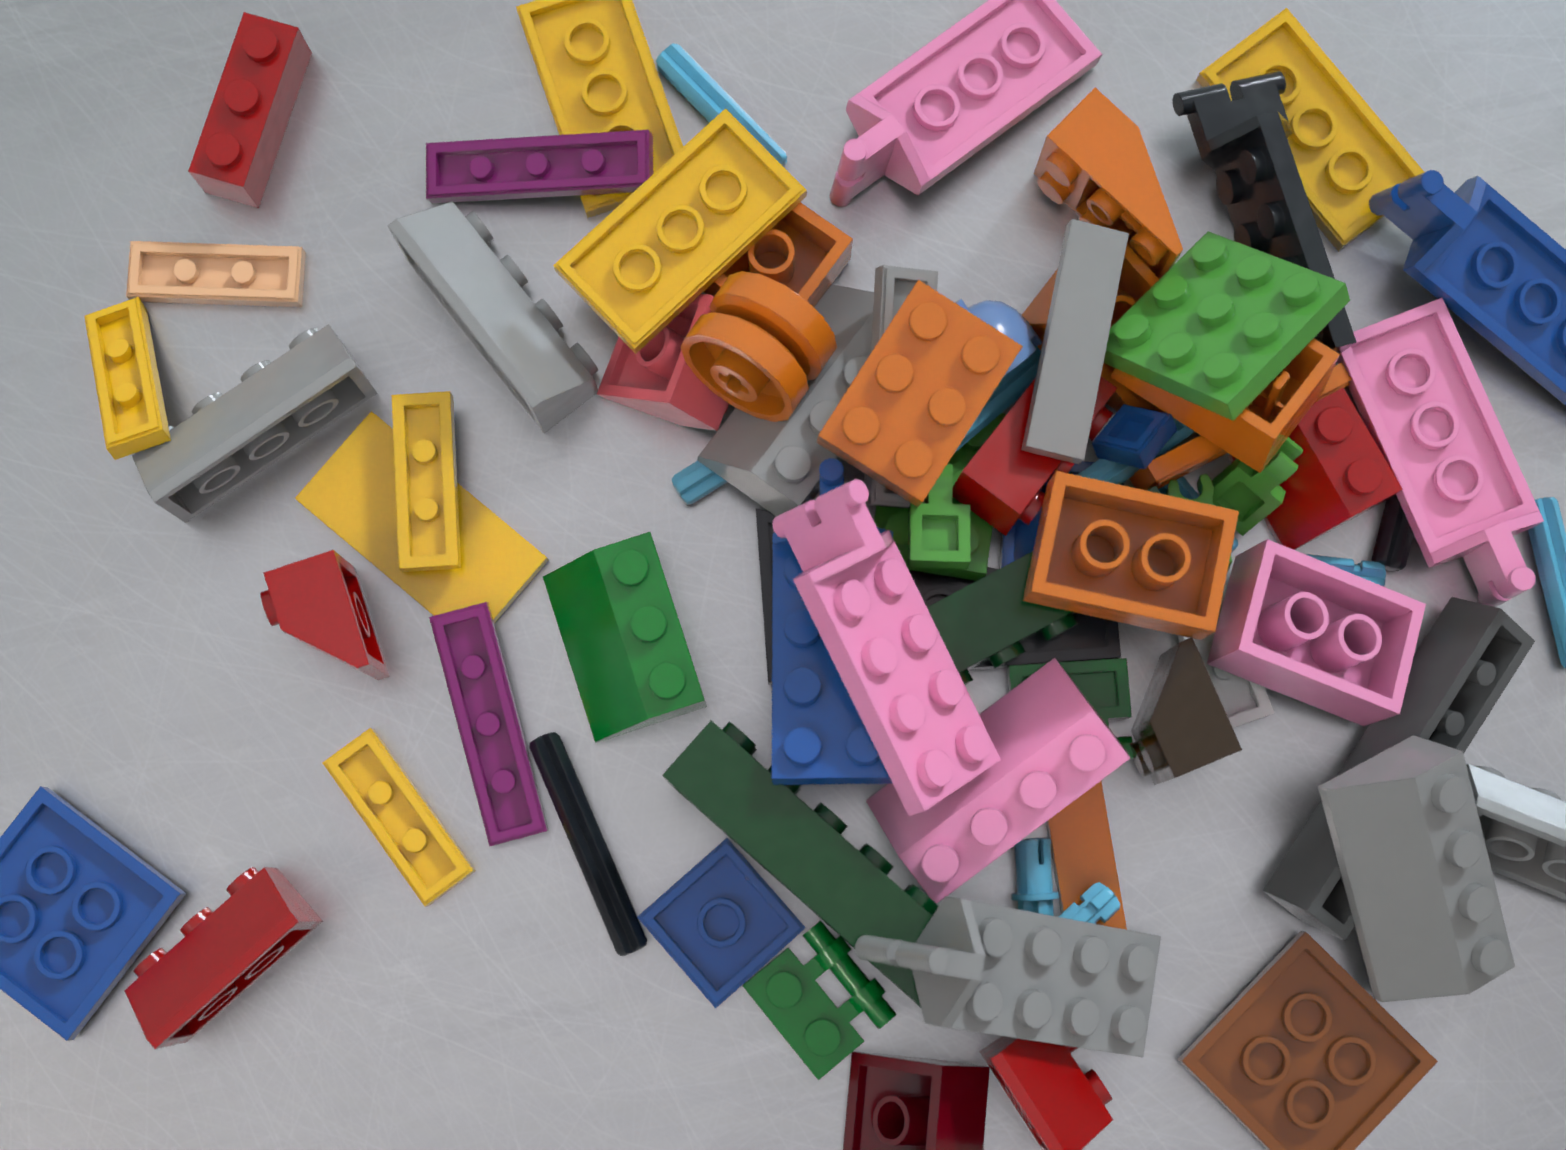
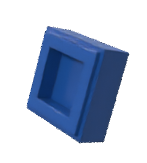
M1123 404L1094 439L1092 446L1097 458L1146 469L1177 431L1171 414Z

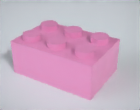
M1266 539L1235 556L1207 664L1361 726H1367L1399 715L1401 712L1426 604Z

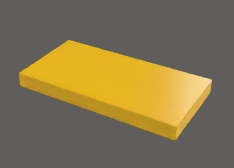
M535 0L516 6L559 135L649 130L653 135V174L683 147L632 0ZM633 192L580 195L586 216L590 218L616 209Z
M1285 8L1202 70L1196 81L1201 87L1224 84L1232 101L1230 94L1232 81L1277 71L1284 75L1286 89L1283 94H1280L1293 132L1287 140L1316 225L1339 252L1385 217L1384 215H1375L1370 210L1369 200L1372 195L1422 174L1424 171L1288 8Z
M725 108L553 266L558 275L636 354L807 196V190Z
M372 411L295 497L300 504L434 616L489 602L495 624L549 561L544 554L457 483L461 568L402 572L399 569L393 429Z

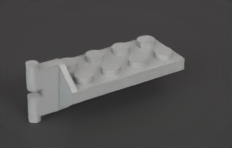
M945 896L916 943L862 935L855 944V952L862 960L912 969L926 1024L1137 1057L1144 1056L1161 936Z

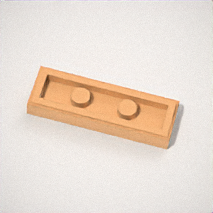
M130 241L126 297L129 300L139 297L142 302L302 307L306 252L302 247Z

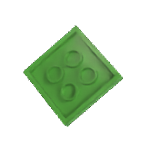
M1208 231L1110 328L1103 363L1234 421L1350 301L1346 283Z

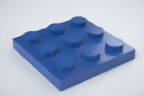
M40 786L0 837V989L66 1041L74 1040L186 893L51 789Z

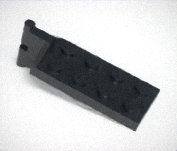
M1277 71L1232 81L1230 85L1232 101L1226 86L1222 83L1175 93L1172 99L1175 113L1178 116L1187 115L1202 161L1216 172L1217 193L1221 202L1227 205L1235 229L1234 241L1335 279L1287 140L1293 132L1280 94H1283L1286 89L1284 75ZM1345 307L1314 337L1339 354L1357 343Z

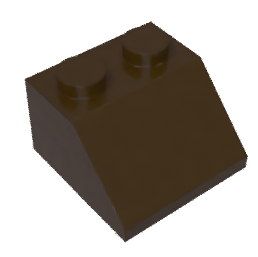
M1192 637L1181 641L1160 655L1131 729L1135 742L1129 744L1134 755L1133 761L1141 776L1150 775L1154 785L1177 778L1242 750Z

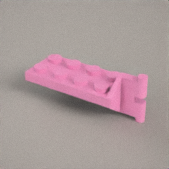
M988 0L848 100L846 112L859 137L848 140L844 145L830 191L831 202L839 207L847 206L853 197L883 175L914 194L920 195L1096 66L1102 53L1056 0Z
M1443 298L1354 331L1357 343L1340 353L1337 362L1338 364L1342 362L1349 374L1351 381L1348 387L1362 419L1403 489L1396 495L1428 567H1434L1463 557L1479 592V603L1497 607L1532 588L1536 581L1535 574L1526 566L1513 536L1541 524L1544 520Z
M855 479L817 497L816 500H810L776 516L772 526L778 537L782 539L787 538L803 572L794 578L793 581L908 816L927 811L1001 761L890 531L887 530L879 533L865 504L869 497L867 486L861 480Z

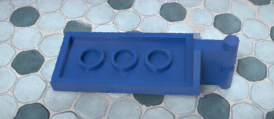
M1429 170L1372 195L1369 200V208L1372 213L1378 216L1384 215L1412 239L1403 270L1437 299L1443 298L1446 306L1566 406V249L1479 176L1466 180L1453 192L1444 184L1443 177L1438 171Z
M835 458L824 460L819 467L820 496L844 485V468L842 463ZM877 527L879 533L887 531L886 529ZM773 533L772 783L773 785L893 784L793 581L794 578L803 572L787 538L782 539Z

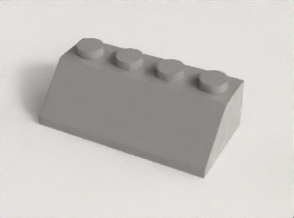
M452 201L397 218L387 225L412 268L544 434L597 394L598 389L592 377L598 371L596 364L579 343H576L571 348L568 347L556 332L563 327L558 316L544 299L539 300L536 304L532 302L522 289L528 283L525 275L509 255H506L501 260L497 258L487 245V243L494 239L473 211L464 216Z
M832 284L814 308L824 317L834 332L837 348L817 378L807 381L809 389L788 420L772 422L756 418L735 408L698 456L697 460L775 516L815 498L820 491L819 467L824 460L828 458H835L840 462L843 460L816 442L820 431L871 354L874 292Z
M329 324L320 330L318 328H311L299 334L289 344L290 350L273 362L264 360L253 365L242 374L240 378L242 382L225 394L215 393L202 399L193 407V415L176 427L168 426L171 441L132 455L146 490L154 503L186 523L377 394L372 384Z
M1412 735L1318 786L1374 999L1380 1002L1470 994L1515 967L1463 751Z
M1467 764L1492 871L1566 900V802L1562 801L1556 793L1550 790L1529 788L1508 780L1500 771L1494 768Z

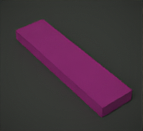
M649 130L426 143V199L432 204L449 203L452 201L454 203L631 193L653 175V135Z
M489 602L429 617L489 847L548 831Z

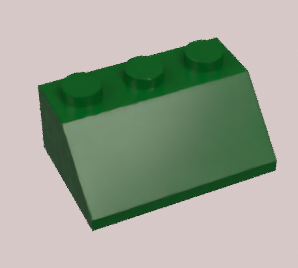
M651 532L594 549L543 576L595 743L707 707Z

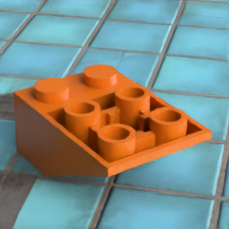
M1094 87L1047 135L1034 175L1039 178L1037 183L1042 192L1057 204L1065 202L1080 216L1079 221L1129 233L1128 246L1160 279L1179 258L1183 251L1182 243L1139 127Z
M1313 338L1234 421L1116 368L1112 372L1111 378L1165 413L1171 414L1173 418L1261 473L1324 391L1340 354Z

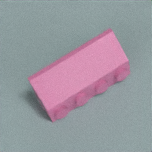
M1055 657L979 714L1001 761L922 813L908 816L893 784H886L866 800L899 858L936 904L1130 759L1127 750Z

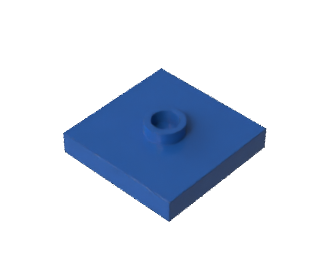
M728 838L723 840L637 916L715 1008L723 1003L806 928Z

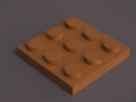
M1300 931L1177 1059L1267 1150H1355L1438 1062L1306 931Z

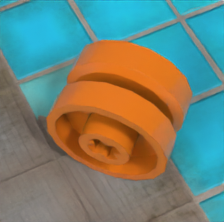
M745 271L730 274L709 306L711 313L701 315L684 338L681 345L684 360L703 384L733 407L756 418L772 422L788 420L809 389L807 381L817 378L836 350L837 345L834 332L824 317L806 299L784 284L762 274Z

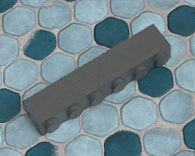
M1451 597L1414 654L1400 714L1370 724L1337 776L1412 735L1461 750L1465 753L1535 640L1501 608ZM1321 800L1263 891L1299 920L1345 941L1355 925Z

